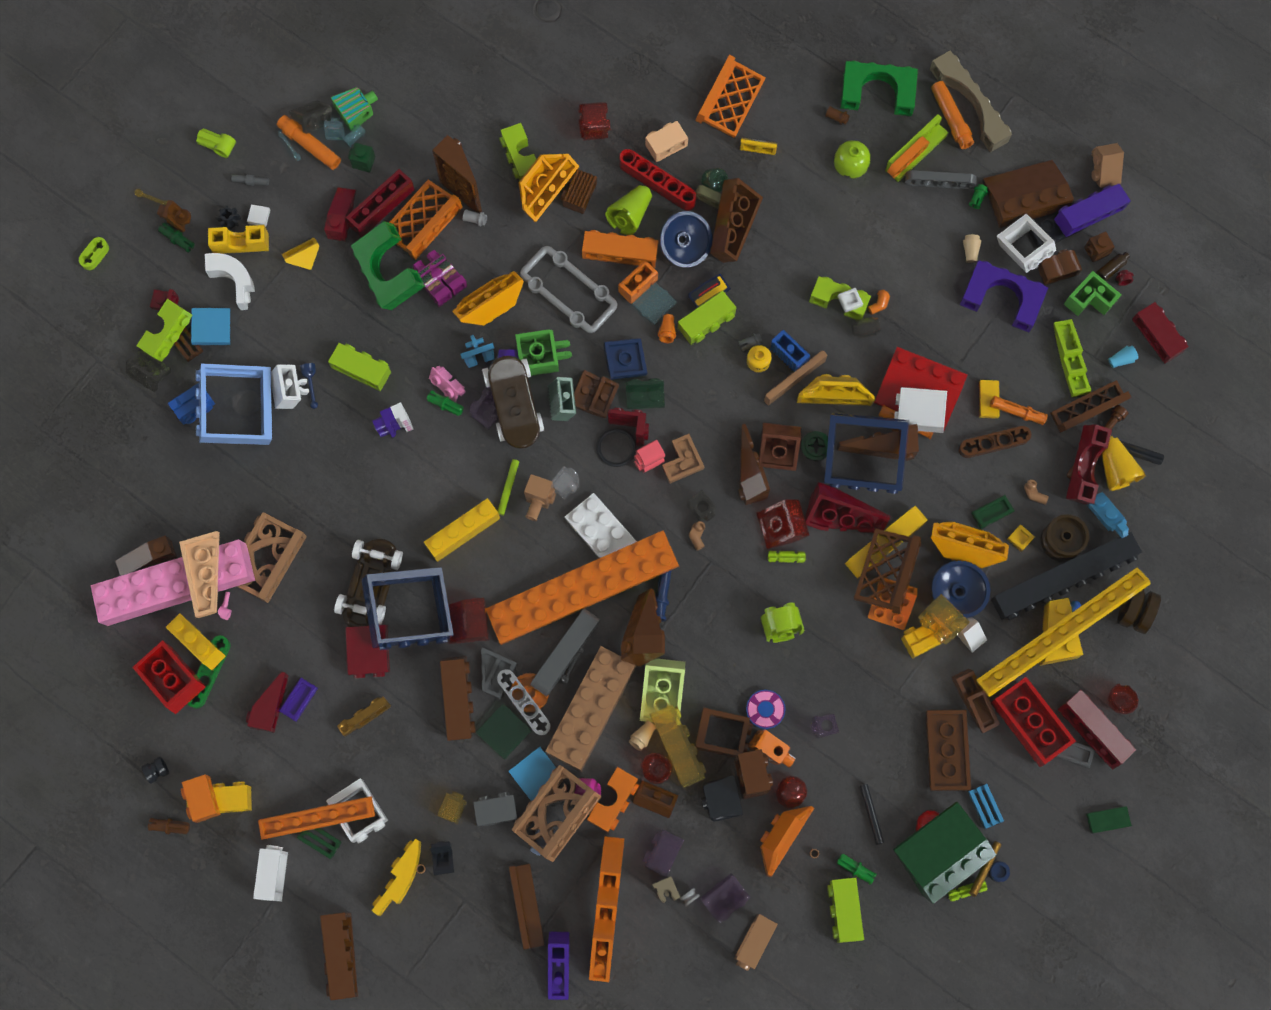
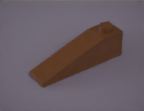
M742 424L740 440V489H738L740 500H744L745 505L766 500L770 487L763 466L758 467L759 456L757 452H752L754 446L747 426Z
M917 424L909 425L906 461L914 459L919 452ZM892 429V432L888 434L876 432L869 436L868 439L865 436L840 441L837 450L899 459L901 429Z
M651 588L638 595L621 645V660L639 667L665 654V634L660 629L661 618L657 616L656 610L658 605L654 590Z

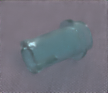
M360 124L354 125V128L343 137L344 142L349 147L361 136H365L364 133L366 131Z

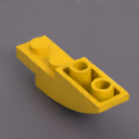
M410 840L404 848V855L401 858L397 857L391 865L393 868L391 873L396 876V879L392 878L385 887L387 891L384 895H379L373 902L374 908L372 911L376 915L381 916L392 900L400 904L407 894L419 864L421 842L419 840Z

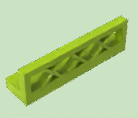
M939 114L888 161L885 169L886 172L920 137L924 136L930 142L928 147L894 178L897 182L948 136L949 132L940 125L942 117Z

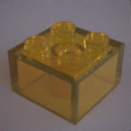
M942 594L918 616L921 625L926 629H930L934 633L935 639L945 645L970 623Z

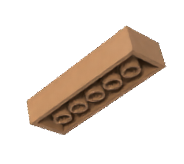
M601 646L545 751L546 754L582 772L636 665L622 661L620 655Z

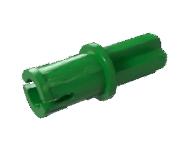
M433 390L427 396V401L439 406L442 411L447 410L456 416L461 415L464 407L450 400L448 396L444 397Z
M841 854L837 860V864L851 872L853 877L856 875L869 885L872 884L877 875L862 866L861 862H856L845 854Z

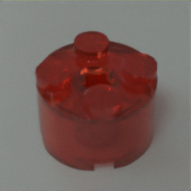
M606 102L579 104L578 113H582L579 119V129L583 141L608 138L610 120L606 119V113L608 112Z

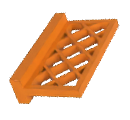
M729 54L695 121L701 124L705 122L735 138L766 77L734 61L735 57ZM734 68L741 70L743 76L735 78ZM754 77L760 81L758 85L751 87L748 79ZM745 80L747 88L739 90L737 82ZM733 83L736 91L728 93L725 85ZM749 91L751 99L743 101L741 93ZM737 94L740 103L731 104L729 96ZM726 98L728 106L720 108L718 99ZM741 106L744 113L736 116L733 108ZM730 109L732 117L724 119L721 111ZM718 112L720 121L715 122L709 119L710 114ZM734 121L735 131L728 129L726 122Z
M428 179L389 222L394 224L396 228L398 227L401 239L412 237V241L407 246L403 244L402 240L396 245L416 260L463 208L459 197L449 194ZM429 187L434 189L435 194L425 196V191ZM446 197L449 199L445 204L438 205V198ZM435 199L434 206L426 207L425 200ZM422 201V208L413 209L415 202ZM436 210V214L433 217L426 218V211ZM423 212V219L414 220V213ZM410 214L411 221L401 222V218L404 215ZM424 223L422 230H414V225ZM411 225V232L402 233L403 226Z

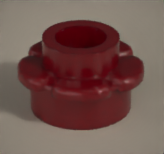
M1122 270L1118 272L1115 281L1118 282L1119 286L1128 285L1133 282L1134 274L1128 270Z

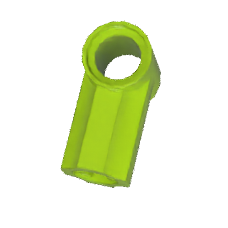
M204 128L197 134V144L213 150L224 158L229 157L236 144V140L227 134L219 135Z

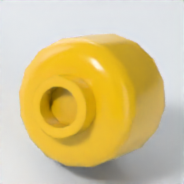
M762 345L752 347L747 354L748 367L754 372L767 370L772 359L770 350Z

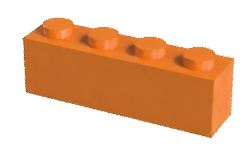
M597 230L585 231L582 259L636 266L647 261L655 268L658 240L651 237L637 238L634 235L621 236L613 232L606 234L600 233Z

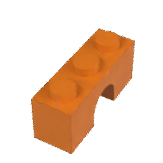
M617 767L607 784L608 787L617 793L616 802L611 806H604L597 802L587 821L607 833L610 829L614 831L620 821L616 818L620 812L624 813L629 805V802H627L630 794L634 796L640 786L636 784L638 778Z

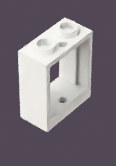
M1027 214L997 235L999 246L1026 273L1035 269L1039 263L1046 258H1050L1056 251L1054 240ZM1032 230L1044 244L1024 258L1012 243Z
M361 778L326 800L328 805L345 802L362 790L366 797L372 796L374 810L379 819L354 834L348 822L340 824L353 843L364 841L368 838V833L373 830L375 832L381 830L386 826L384 823L388 821Z
M266 845V849H260L253 899L282 902L288 852L282 851L283 847Z

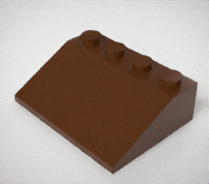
M447 135L432 150L439 181L474 212L481 213L482 209L477 183L462 149V144L458 139H452Z
M1053 160L987 177L982 180L988 188V197L1000 228L1012 225L1025 214L1031 219L1057 213L1066 205L1070 207L1074 200L1068 182Z

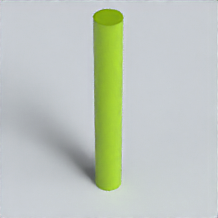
M512 459L497 511L499 515L503 516L519 465V461Z

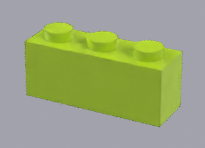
M721 291L678 321V329L690 345L695 342L699 343L705 338L707 333L710 331L713 333L718 330L720 324L725 321H731L735 317L736 306L725 292Z
M338 343L328 361L332 369L380 392L391 374L390 368L385 361L380 359L376 361L366 352L362 351L360 353L355 351V348L349 344L343 345Z
M857 879L831 880L830 885H827L828 897H832L833 903L830 906L831 918L835 919V926H832L833 938L837 939V943L864 940Z

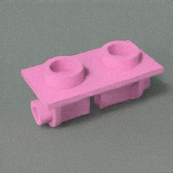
M432 367L429 379L446 397L448 396L449 399L456 402L458 395L462 396L465 394V387L456 379L451 382L449 381L453 376L444 367Z

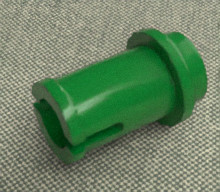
M978 184L974 188L975 192L969 202L970 207L973 204L974 209L981 207L984 196L988 194V188L985 185Z

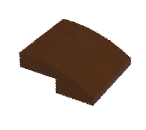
M583 370L574 390L576 408L606 418L620 384L604 376L600 378Z

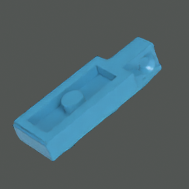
M1103 492L1096 495L1094 504H1087L1108 531L1115 530L1121 538L1129 535V528L1126 525L1125 517Z

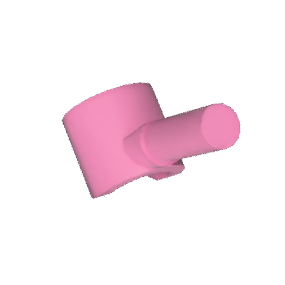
M225 592L223 604L218 609L220 618L225 620L230 618L232 610L227 609L230 592Z

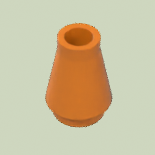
M671 314L663 316L658 332L659 340L663 343H672L676 338L674 316Z

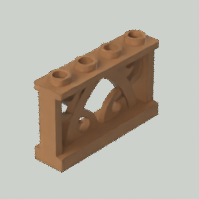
M263 512L261 516L259 515L255 519L253 530L244 539L248 548L255 581L262 589L258 592L248 587L252 582L236 587L269 603L307 536L302 531ZM274 525L276 536L272 537L270 529L268 534H263L265 526ZM281 529L293 534L292 538L280 537ZM278 544H280L278 549L284 548L282 554H277ZM272 545V554L278 562L276 565H264L257 570L254 552ZM267 569L271 571L269 577L265 576V572L262 574V576H260V574Z
M559 765L558 768L552 771L546 784L540 787L535 799L528 803L523 815L515 821L512 831L543 857L554 862L599 801L601 795L566 768ZM564 779H569L571 782L569 793H566L567 785L565 783L564 787L559 789V785ZM576 784L586 791L583 796L574 793ZM558 801H565L563 811L566 819L564 822L553 821L547 825V805ZM569 803L570 806L575 805L571 812L568 810ZM532 822L535 825L531 830L540 829V832L536 835L527 834V828ZM554 826H558V830L554 834V829L551 828ZM543 837L547 845L542 848L535 840Z

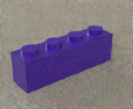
M1120 184L1115 186L1109 185L1100 193L1094 192L1085 200L1081 198L1070 207L1068 205L1062 207L1054 220L1065 237L1124 210L1131 200Z

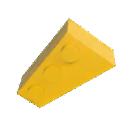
M1069 598L1049 601L1044 605L1043 633L1072 613ZM1079 635L1040 661V666L1081 657L1083 651Z

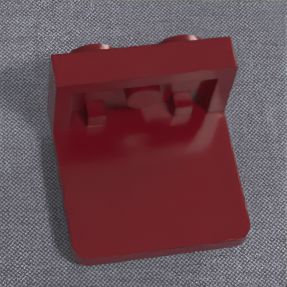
M617 407L608 410V423L637 427L636 445L644 446V440L649 438V423H646V413H643L641 410L624 411V409Z

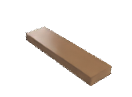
M821 351L770 390L765 395L764 402L769 406L823 364L826 361L827 354Z

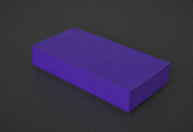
M300 678L279 711L297 722L318 688Z

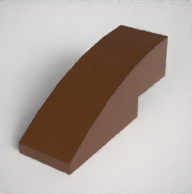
M966 669L952 676L951 678L966 708L981 733H985L1000 725L987 694L976 681L977 677L974 671Z

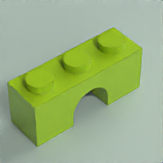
M518 123L502 129V137L499 140L502 148L506 147L508 152L505 153L508 163H512L514 166L512 172L515 179L520 181L536 161V157L534 154L522 156L518 153L521 149L528 147L526 133L522 124Z
M819 276L809 302L827 308L831 300L839 299L838 294L852 288L844 283L833 282L831 278ZM857 290L863 306L844 313V316L861 322L871 296L863 290Z
M169 299L166 300L157 314L164 320L163 330L158 334H153L146 330L136 345L161 362L168 356L173 344L179 339L181 332L189 324L193 316Z

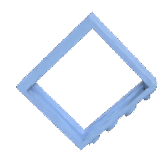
M201 364L195 374V380L199 381V388H196L195 394L196 399L199 400V406H196V418H199V425H196V436H199V442L269 445L272 440L271 367ZM206 376L260 378L261 435L206 433Z

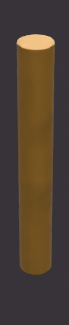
M994 841L992 848L997 855L1001 844ZM996 856L981 867L969 892L971 896H977Z

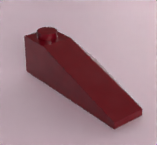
M818 482L810 497L804 525L824 531L829 529L846 531L849 529L874 533L875 528L885 529L890 516L837 488Z

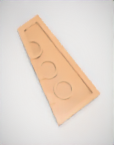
M218 531L179 542L196 618L217 613L220 533Z

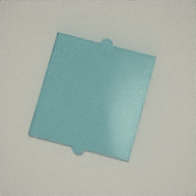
M655 282L632 305L642 313L643 317L645 316L655 325L677 301L668 294L667 290L662 289Z

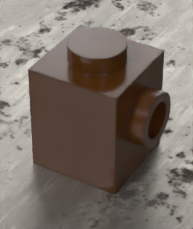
M1105 231L1090 238L1084 248L1092 262H1096L1109 256L1115 246Z

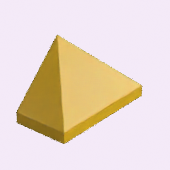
M312 238L288 250L282 256L286 263L311 270L319 244L315 238Z

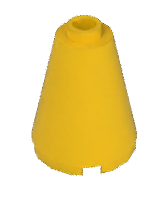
M1111 436L1108 448L1101 455L1109 490L1115 491L1130 486V483L1134 481H1140L1146 475L1121 441Z

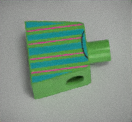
M356 87L331 97V100L349 130L353 132L373 115L370 104L376 102L378 98L373 90L363 95L361 90Z

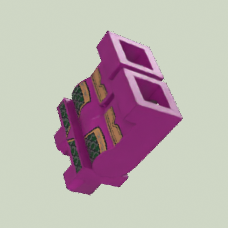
M433 250L427 255V259L431 263L425 266L420 260L413 264V268L418 271L425 285V290L438 307H441L452 298V294L455 296L465 289L467 282L443 254L440 255Z

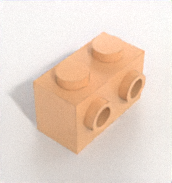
M675 121L674 123H667L658 131L650 132L646 137L645 145L654 160L658 162L687 147L688 137L678 121Z

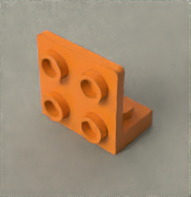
M884 578L888 586L896 583L894 580ZM881 580L878 581L876 592L885 588ZM908 586L900 614L893 613L891 609L871 605L868 618L904 630L917 597V588ZM888 591L879 595L881 601L890 603L891 596Z

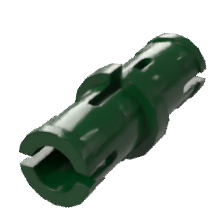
M166 222L162 223L164 228L160 225L158 232L170 239L172 244H177L187 253L191 251L189 247L191 249L194 248L195 243L183 236L181 231H176Z

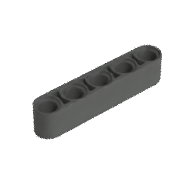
M583 609L534 677L530 686L547 697L597 628L601 619L588 610Z

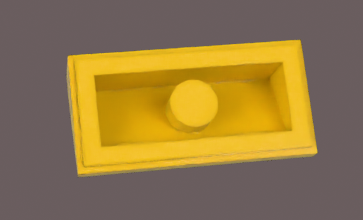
M741 138L740 150L769 155L776 154L777 143Z

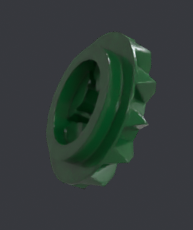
M819 431L806 434L802 439L801 449L807 459L817 461L827 457L828 436ZM817 439L818 446L822 448H818V451L815 453L814 448L810 445H814Z

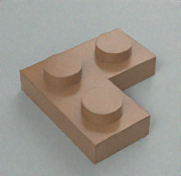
M690 434L672 441L678 458L662 465L669 484L704 470L705 467Z

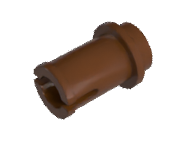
M831 106L826 112L827 118L840 122V125H846L850 117L847 111L842 112Z

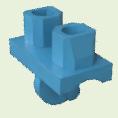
M471 335V341L465 343L466 349L474 347V349L460 354L468 368L478 365L475 357L476 354L482 353L485 362L494 360V345L491 343L478 348L479 344L484 343L483 338L475 339L474 335Z

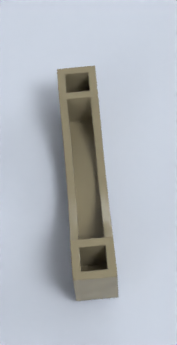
M950 50L934 59L930 71L938 82L944 81L945 85L959 91L976 110L981 128L980 139L990 153L1008 143L1012 135L1010 127L1001 120L999 112L993 109L989 99L980 91L979 85L971 79L968 70L962 67L959 58Z

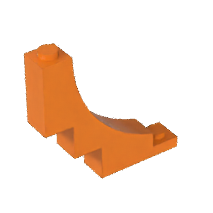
M604 837L589 980L609 982L624 838Z

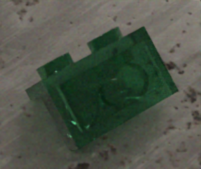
M652 378L648 381L632 379L630 382H626L627 409L665 408L664 380Z

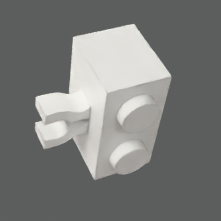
M276 365L271 371V387L275 409H293L301 400L300 395H307L309 393V389L299 387L300 385H306L307 379H300L298 381L295 365Z

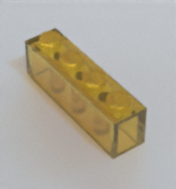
M670 704L650 713L649 715L681 787L685 788L705 779V767L702 761L698 762L695 756L698 754L694 743L690 744L687 738L690 734L686 725L682 726L679 720L682 716L678 707Z

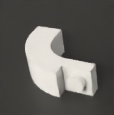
M205 254V271L209 278L226 277L232 279L236 283V303L240 310H248V303L251 302L249 292H255L253 281L243 264L226 254Z

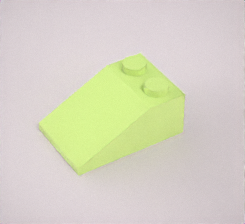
M656 658L646 663L640 721L679 725L686 662Z

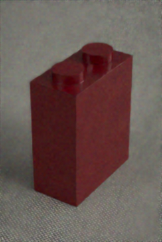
M379 625L381 639H388V625ZM369 626L346 627L348 675H353V678H365V674L373 673V677H384L385 672H390L389 649L380 650L379 648L372 647Z

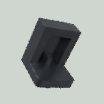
M439 841L435 844H430L434 876L454 873L451 843L449 841Z

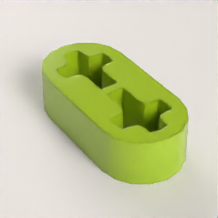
M101 237L94 238L81 253L79 263L85 270L95 269L108 253L109 245L106 240ZM97 245H103V248H102V249H101V248H98V249H97L96 246H97ZM86 259H88V260L91 259L92 262H91V263H89V262L86 263L85 260H86Z

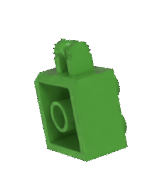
M553 330L515 334L519 360L527 358L531 376L559 372L558 360L568 359L572 356L570 351L556 353V349L569 347L570 341H554Z

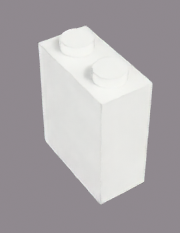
M901 387L900 394L897 393L896 405H899V412L895 411L894 419L910 420L909 425L917 424L918 431L943 433L947 391Z

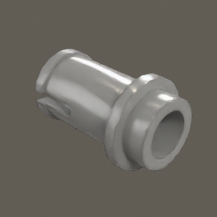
M465 210L463 221L476 223L478 226H485L487 215L484 212L477 213Z

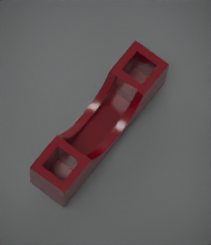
M1096 424L1083 426L1066 499L1081 504L1095 503L1099 486L1094 477L1095 466L1102 452L1108 448L1112 429Z

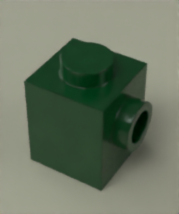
M355 143L348 155L352 168L368 173L371 172L376 157L373 147Z

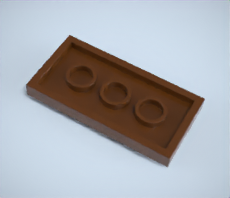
M927 710L926 727L930 791H970L967 711Z

